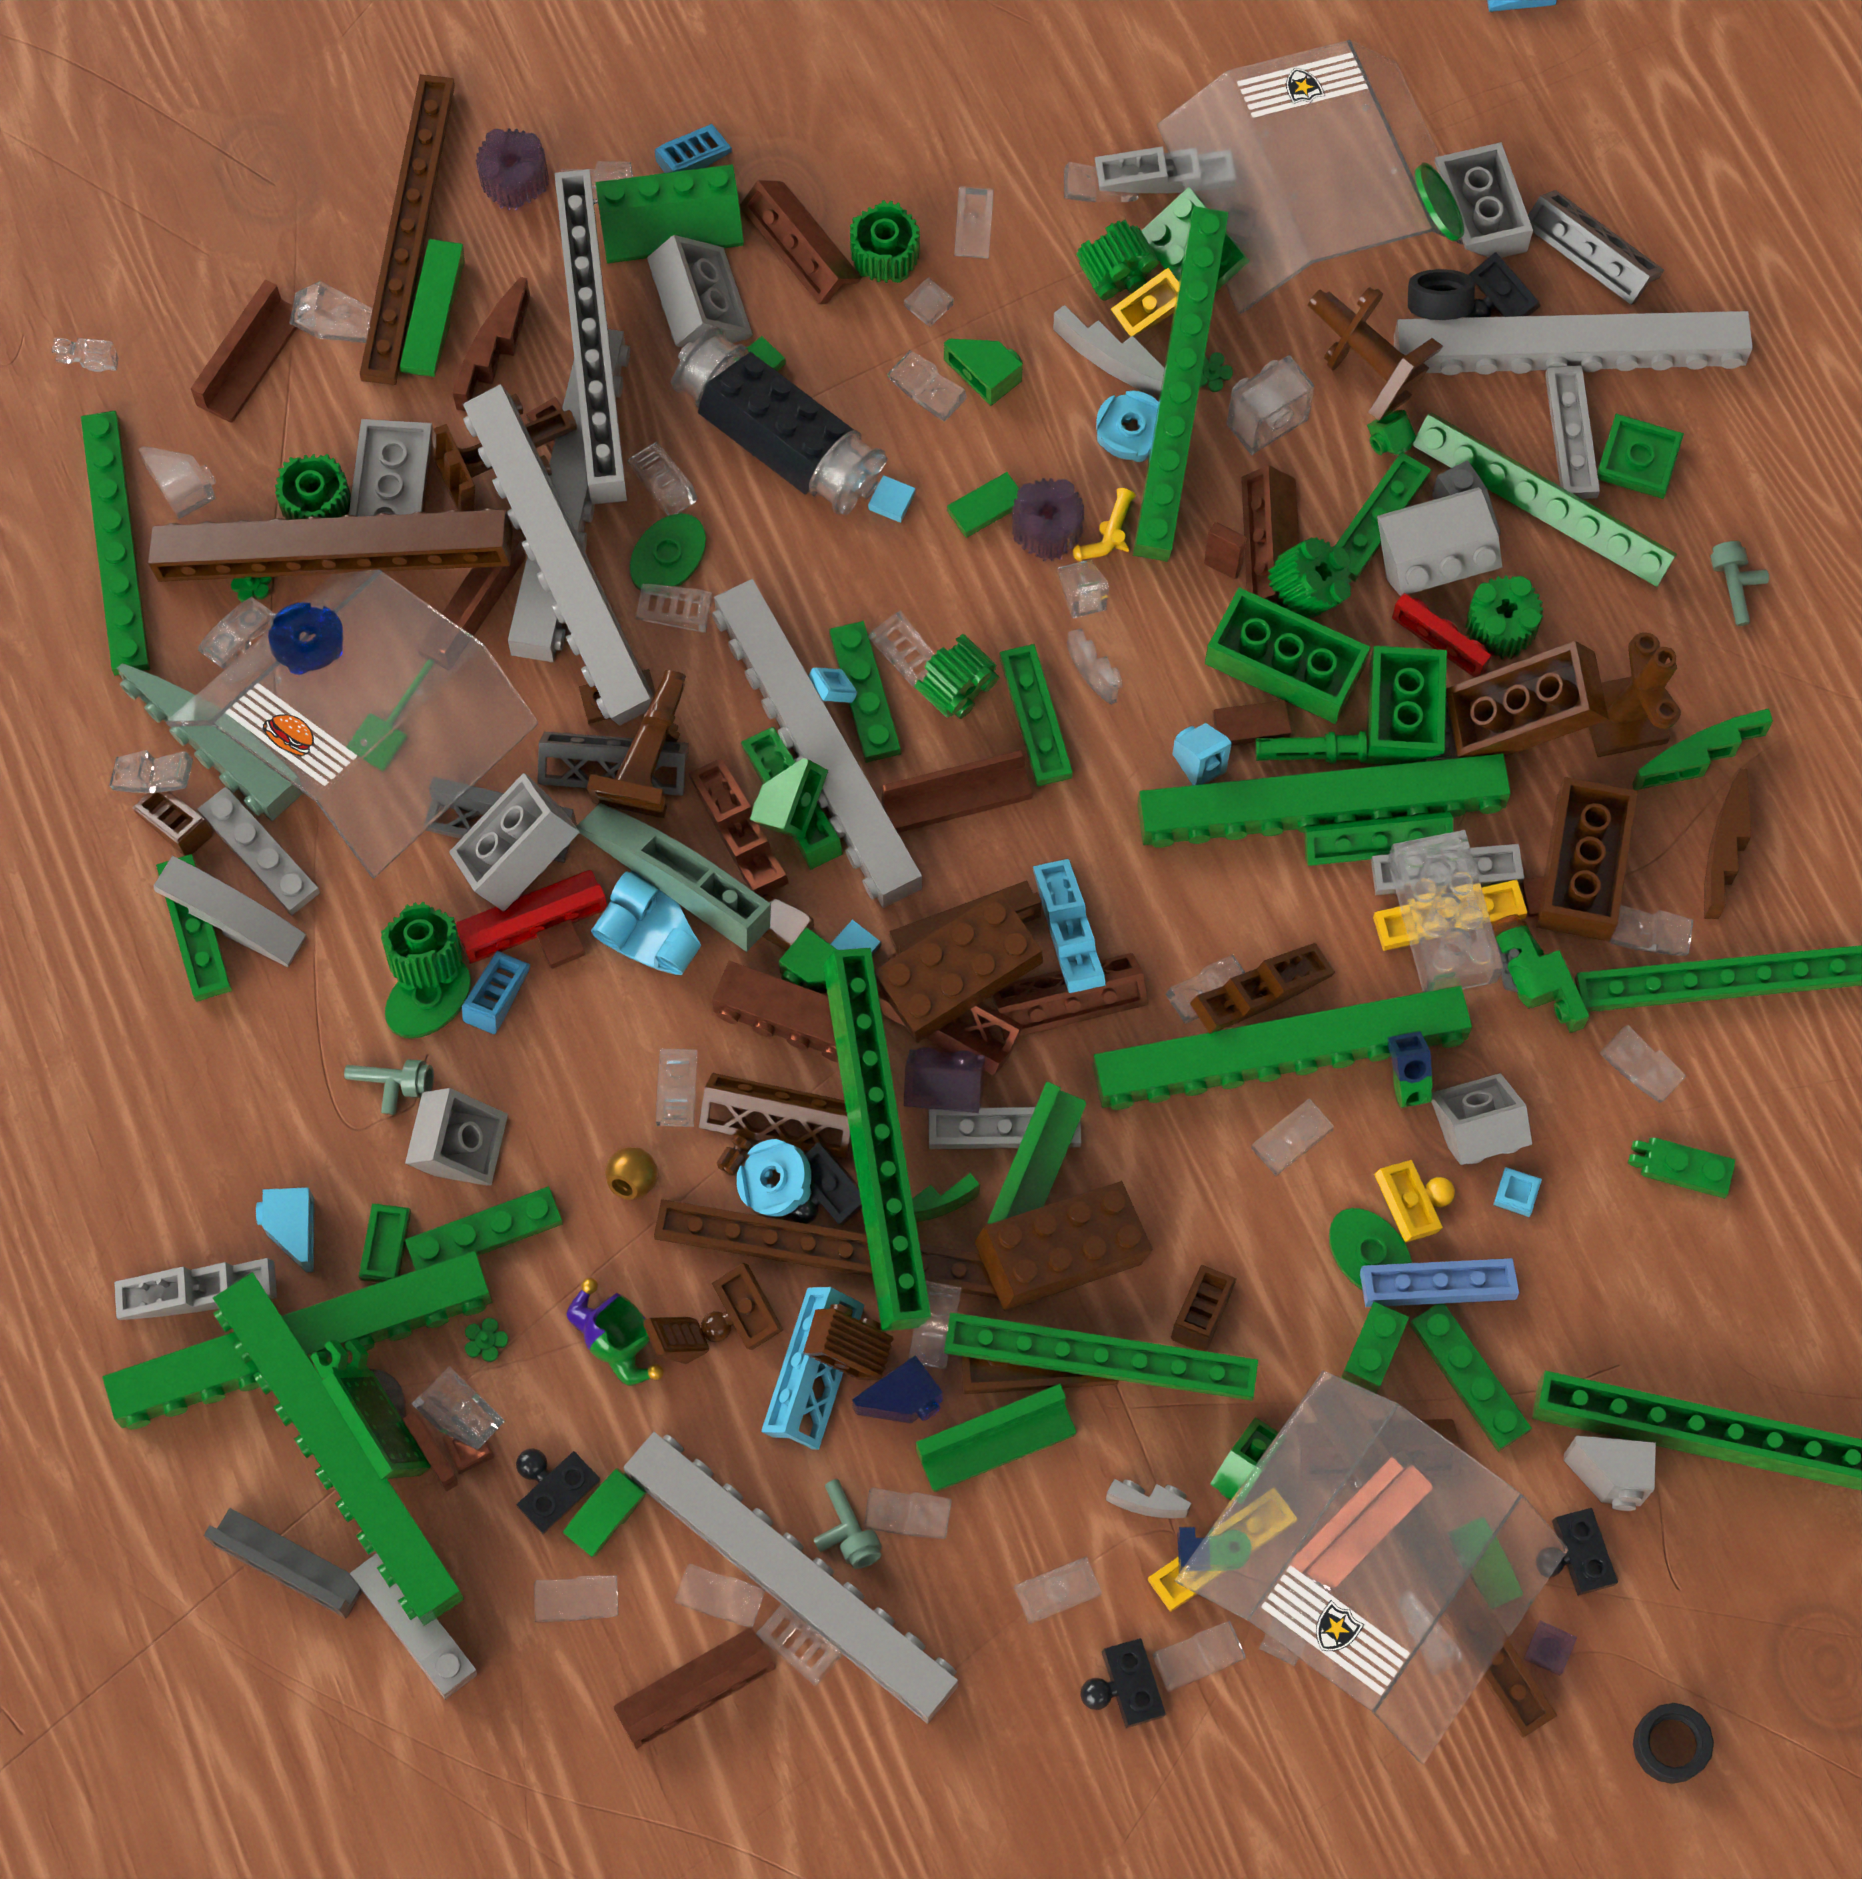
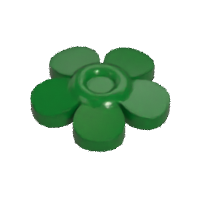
M1214 352L1211 354L1209 361L1204 357L1199 387H1204L1209 381V390L1219 392L1223 388V381H1228L1232 378L1233 369L1229 365H1223L1225 360L1223 354Z
M272 577L234 578L231 582V588L234 592L238 593L239 601L250 603L254 599V594L258 599H264L268 596L270 590L267 585L272 581Z
M493 1318L484 1319L482 1330L480 1326L472 1323L465 1329V1336L471 1340L465 1345V1351L471 1358L478 1357L482 1352L484 1361L493 1362L499 1356L497 1348H504L508 1344L507 1333L498 1331L499 1324Z

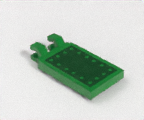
M329 1340L324 1346L332 1354L331 1364L328 1363L324 1352H315L310 1358L320 1377L323 1378L322 1384L380 1479L421 1476L431 1468V1465L375 1374L366 1366L369 1356L367 1351L358 1340H349L344 1344L353 1356L352 1362L349 1363V1354L338 1340Z

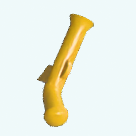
M1125 488L1116 489L1117 499L1109 521L1102 522L1099 526L1100 533L1104 535L1102 541L1081 546L1079 544L1076 545L1073 549V556L1077 561L1082 562L1084 559L1105 556L1114 548L1129 552V548L1125 543V533L1121 528L1130 502L1136 498L1134 492Z

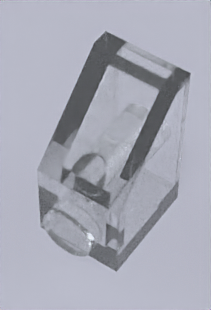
M319 281L295 293L290 324L316 338L366 343L373 309Z
M148 446L138 449L146 469L178 519L216 499L212 489V485L216 484L215 478L206 464L201 467L199 466L193 455Z
M450 1366L439 1374L411 1403L438 1431L477 1450L505 1422Z

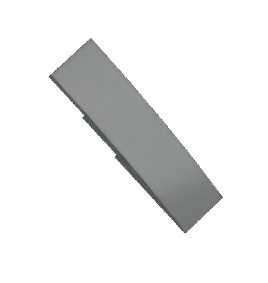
M1162 146L1095 157L1100 191L1182 193L1188 187L1195 192L1238 187L1232 150L1199 155L1198 148L1164 154Z
M1065 305L1054 313L1053 330L1078 353L1108 374L1130 386L1157 398L1160 397L1164 367L1133 336L1121 343L1099 320L1087 328Z
M173 855L154 884L155 892L187 907L189 914L221 929L224 936L286 967H289L307 937L304 932L243 893Z
M264 1258L237 1265H230L224 1262L192 1270L183 1266L114 1282L116 1318L118 1320H130L219 1309L213 1297L252 1272L269 1298L275 1299L277 1298L275 1263L269 1258Z

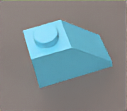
M1205 723L1197 728L1190 726L1181 731L1174 740L1172 755L1192 785H1201L1226 773L1232 743L1227 736Z
M263 1189V1202H257L256 1204L257 1224L262 1225L267 1236L305 1272H314V1197L310 1189Z

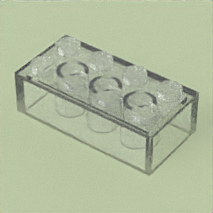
M1461 830L1393 844L1388 857V864L1423 992L1462 985V989L1496 983L1503 970V964L1466 831Z

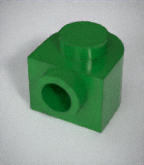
M1405 410L1392 411L1380 421L1376 419L1367 424L1371 434L1370 444L1378 455L1386 452L1393 455H1398L1401 452L1404 453L1412 448L1411 443L1416 440L1415 432Z

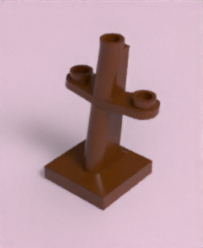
M1369 287L1361 295L1357 302V305L1361 308L1357 314L1330 291L1325 293L1320 289L1310 299L1308 307L1341 337L1339 343L1335 342L1324 356V359L1328 361L1327 366L1331 370H1335L1345 359L1350 348H1352L1387 381L1369 410V413L1380 421L1411 398L1412 394L1407 389L1423 379L1429 369L1424 362L1440 352L1443 346L1431 338L1409 354L1404 355L1370 327L1366 320L1383 297V293L1379 289L1373 290Z
M513 394L511 397L519 414L522 415L523 407L517 394ZM563 409L525 424L535 448L577 430V424L570 410L563 411ZM447 424L433 428V459L456 509L463 512L474 511L475 484L472 478L492 469V466L487 468L479 455L478 449L482 447L481 443L469 448H458ZM540 456L548 475L551 476L552 471L546 456Z
M1642 632L1635 635L1628 645L1631 677L1601 682L1609 720L1589 727L1597 757L1668 744L1670 735L1667 728L1672 727L1680 718V708L1665 689V686L1677 670L1676 654L1672 648L1660 647L1658 638L1651 633ZM1668 657H1669V659H1670L1671 662L1668 663V664H1665V662L1667 661V659H1668Z
M672 670L664 671L663 679L644 715L615 779L590 774L587 790L594 804L599 805L601 803L608 807L665 818L668 803L663 789L652 786V777L665 741L677 742L680 733L677 732L679 726L673 722L676 718L674 715L685 687L686 675Z

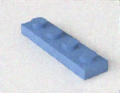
M1513 1258L1362 1266L1360 1271L1365 1307H1371L1373 1302L1383 1306L1516 1300L1519 1295Z

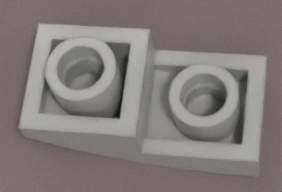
M1114 1479L1106 1495V1501L1120 1508L1158 1518H1186L1191 1506V1502L1185 1500L1187 1495L1174 1486L1166 1485L1163 1488L1156 1484L1152 1494L1148 1497L1144 1495L1145 1490L1141 1486L1127 1479L1123 1483Z

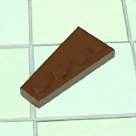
M961 1356L964 1394L1043 1390L1061 1384L1062 1388L1118 1385L1119 1380Z

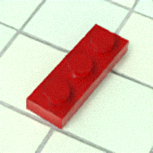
M1406 593L1398 599L1392 615L1393 620L1432 648L1447 650V659L1472 677L1476 678L1487 671L1492 655L1488 653L1483 644L1465 637L1451 621L1440 619L1420 599L1411 598Z

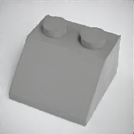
M1501 1073L1432 1093L1431 1102L1446 1144L1460 1165L1476 1164L1483 1161L1484 1158L1501 1153H1514L1522 1147L1532 1145L1527 1106Z
M451 1088L422 1092L405 1164L436 1177L486 1186L492 1185L508 1114Z
M1576 1435L1564 1453V1462L1601 1503H1610L1613 1509L1621 1511L1636 1510V1506H1641L1655 1488L1656 1443Z

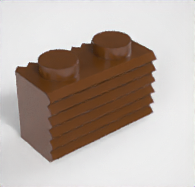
M831 1304L829 1309H816L803 1354L821 1361V1363L827 1364V1366L833 1367V1369L844 1372V1374L850 1375V1377H854L857 1380H881L884 1376L882 1372L886 1369L885 1364L888 1362L887 1357L890 1355L889 1350L892 1347L893 1336L882 1332L881 1324L877 1321L866 1318L858 1320L852 1317L853 1311L848 1307Z

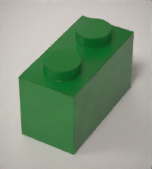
M1373 1302L1342 1374V1382L1376 1397L1409 1317Z

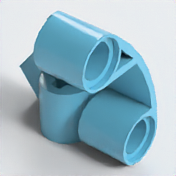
M626 871L616 883L610 896L611 901L592 928L591 933L603 944L637 962L660 971L682 975L701 947L700 941H698L679 903L634 871Z

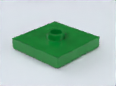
M1616 413L1597 471L1598 480L1664 499L1684 433Z

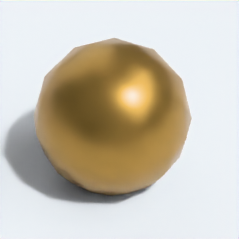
M626 1147L619 1149L608 1159L605 1176L609 1189L615 1195L623 1199L632 1200L644 1197L655 1187L658 1171L651 1154L640 1147Z

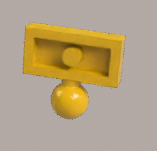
M1412 1160L1380 1168L1374 1174L1405 1243L1436 1234L1443 1228L1433 1206L1445 1207L1452 1202L1455 1196V1189L1448 1179L1435 1177L1424 1187Z

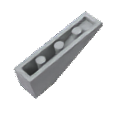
M376 1553L353 1570L350 1575L441 1696L446 1700L477 1676L476 1669L437 1618L423 1626L418 1616L412 1620L409 1619L398 1602L404 1595L397 1584L389 1588L377 1569L383 1562Z

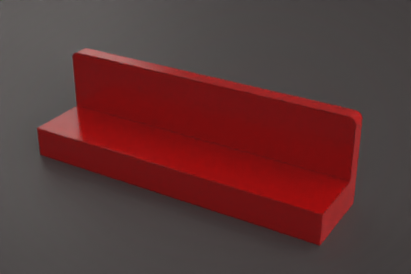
M587 870L521 896L505 911L494 907L456 922V927L469 963L472 964L494 955L496 951L502 952L537 938V932L571 919L572 923L603 912L607 907V901L600 883H597L593 872Z

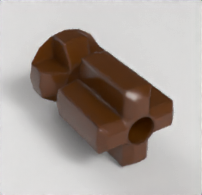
M736 1134L732 1138V1142L735 1145L734 1148L726 1147L717 1161L718 1168L730 1176L736 1174L740 1165L745 1160L741 1154L742 1151L749 1152L753 1147L749 1141Z

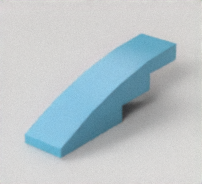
M1069 859L1033 866L1043 910L1068 992L1073 993L1106 986L1105 975L1096 952L1095 939L1086 916L1085 903Z

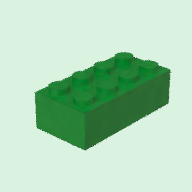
M1239 587L1207 646L1205 665L1336 724L1367 664L1371 647Z

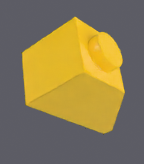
M1167 268L1112 307L1111 311L1128 335L1134 337L1174 313L1179 282L1170 269Z

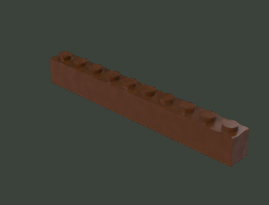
M487 508L482 511L463 512L460 510H450L445 513L414 512L402 515L381 513L376 516L360 517L344 515L339 518L308 517L296 520L275 518L271 521L254 522L239 520L232 523L207 521L201 524L190 525L170 523L166 526H152L148 564L158 582L510 566L513 528L506 510Z

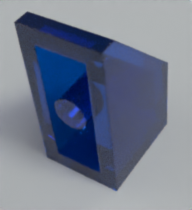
M915 1355L852 1399V1406L857 1415L911 1424L919 1418L922 1421H926L941 1409L939 1404L943 1402V1392Z

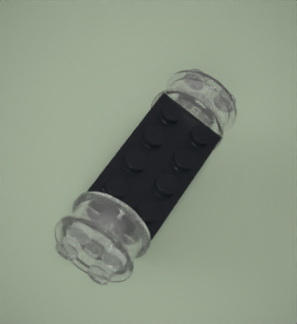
M709 327L694 343L688 342L681 349L678 355V359L681 361L672 377L671 384L677 393H687L695 399L698 414L803 494L810 493L814 497L823 496L832 503V510L838 515L843 514L846 516L853 510L861 497L868 499L872 496L879 484L876 479L888 459L885 456L884 450L881 448L872 449L865 444L859 431L851 428L751 351L749 352L745 345H734L726 339V332L721 327Z

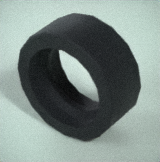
M1435 269L1417 273L1410 278L1408 283V309L1411 313L1430 320H1452L1467 316L1473 311L1475 281L1471 276L1455 270Z
M1678 1703L1659 1705L1647 1713L1636 1727L1633 1739L1635 1757L1644 1772L1657 1781L1670 1784L1686 1782L1704 1770L1712 1757L1714 1745L1711 1728L1704 1717L1690 1706ZM1671 1719L1681 1721L1694 1733L1697 1743L1696 1753L1689 1763L1679 1767L1666 1766L1653 1755L1649 1743L1650 1735L1654 1727L1660 1722Z

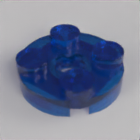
M301 602L283 608L274 617L273 625L268 633L270 650L275 659L288 667L291 673L302 675L308 671L324 668L343 654V626L337 614L330 608L323 606L322 610L317 607H311V603ZM303 632L308 636L316 635L310 641H300V634Z

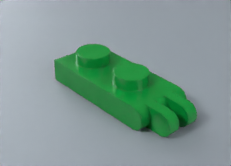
M1653 1137L1649 1138L1648 1143L1638 1140L1632 1142L1631 1150L1644 1154L1645 1157L1631 1154L1629 1155L1628 1164L1641 1168L1642 1176L1724 1199L1727 1197L1736 1159Z

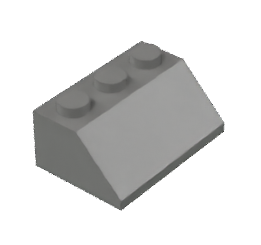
M1502 142L1435 157L1434 162L1438 173L1454 196L1463 219L1464 235L1461 238L1465 249L1486 257H1490L1497 252L1501 258L1527 252L1533 228Z
M673 235L647 257L652 278L656 284L661 305L676 346L702 352L746 340L753 335L724 247Z
M1479 487L1377 516L1386 578L1400 596L1404 593L1408 595L1503 568L1499 536L1482 490Z
M523 773L449 853L474 892L502 911H505L521 896L522 892L536 877L545 871L556 856L572 842L579 833V830L567 813L528 775Z

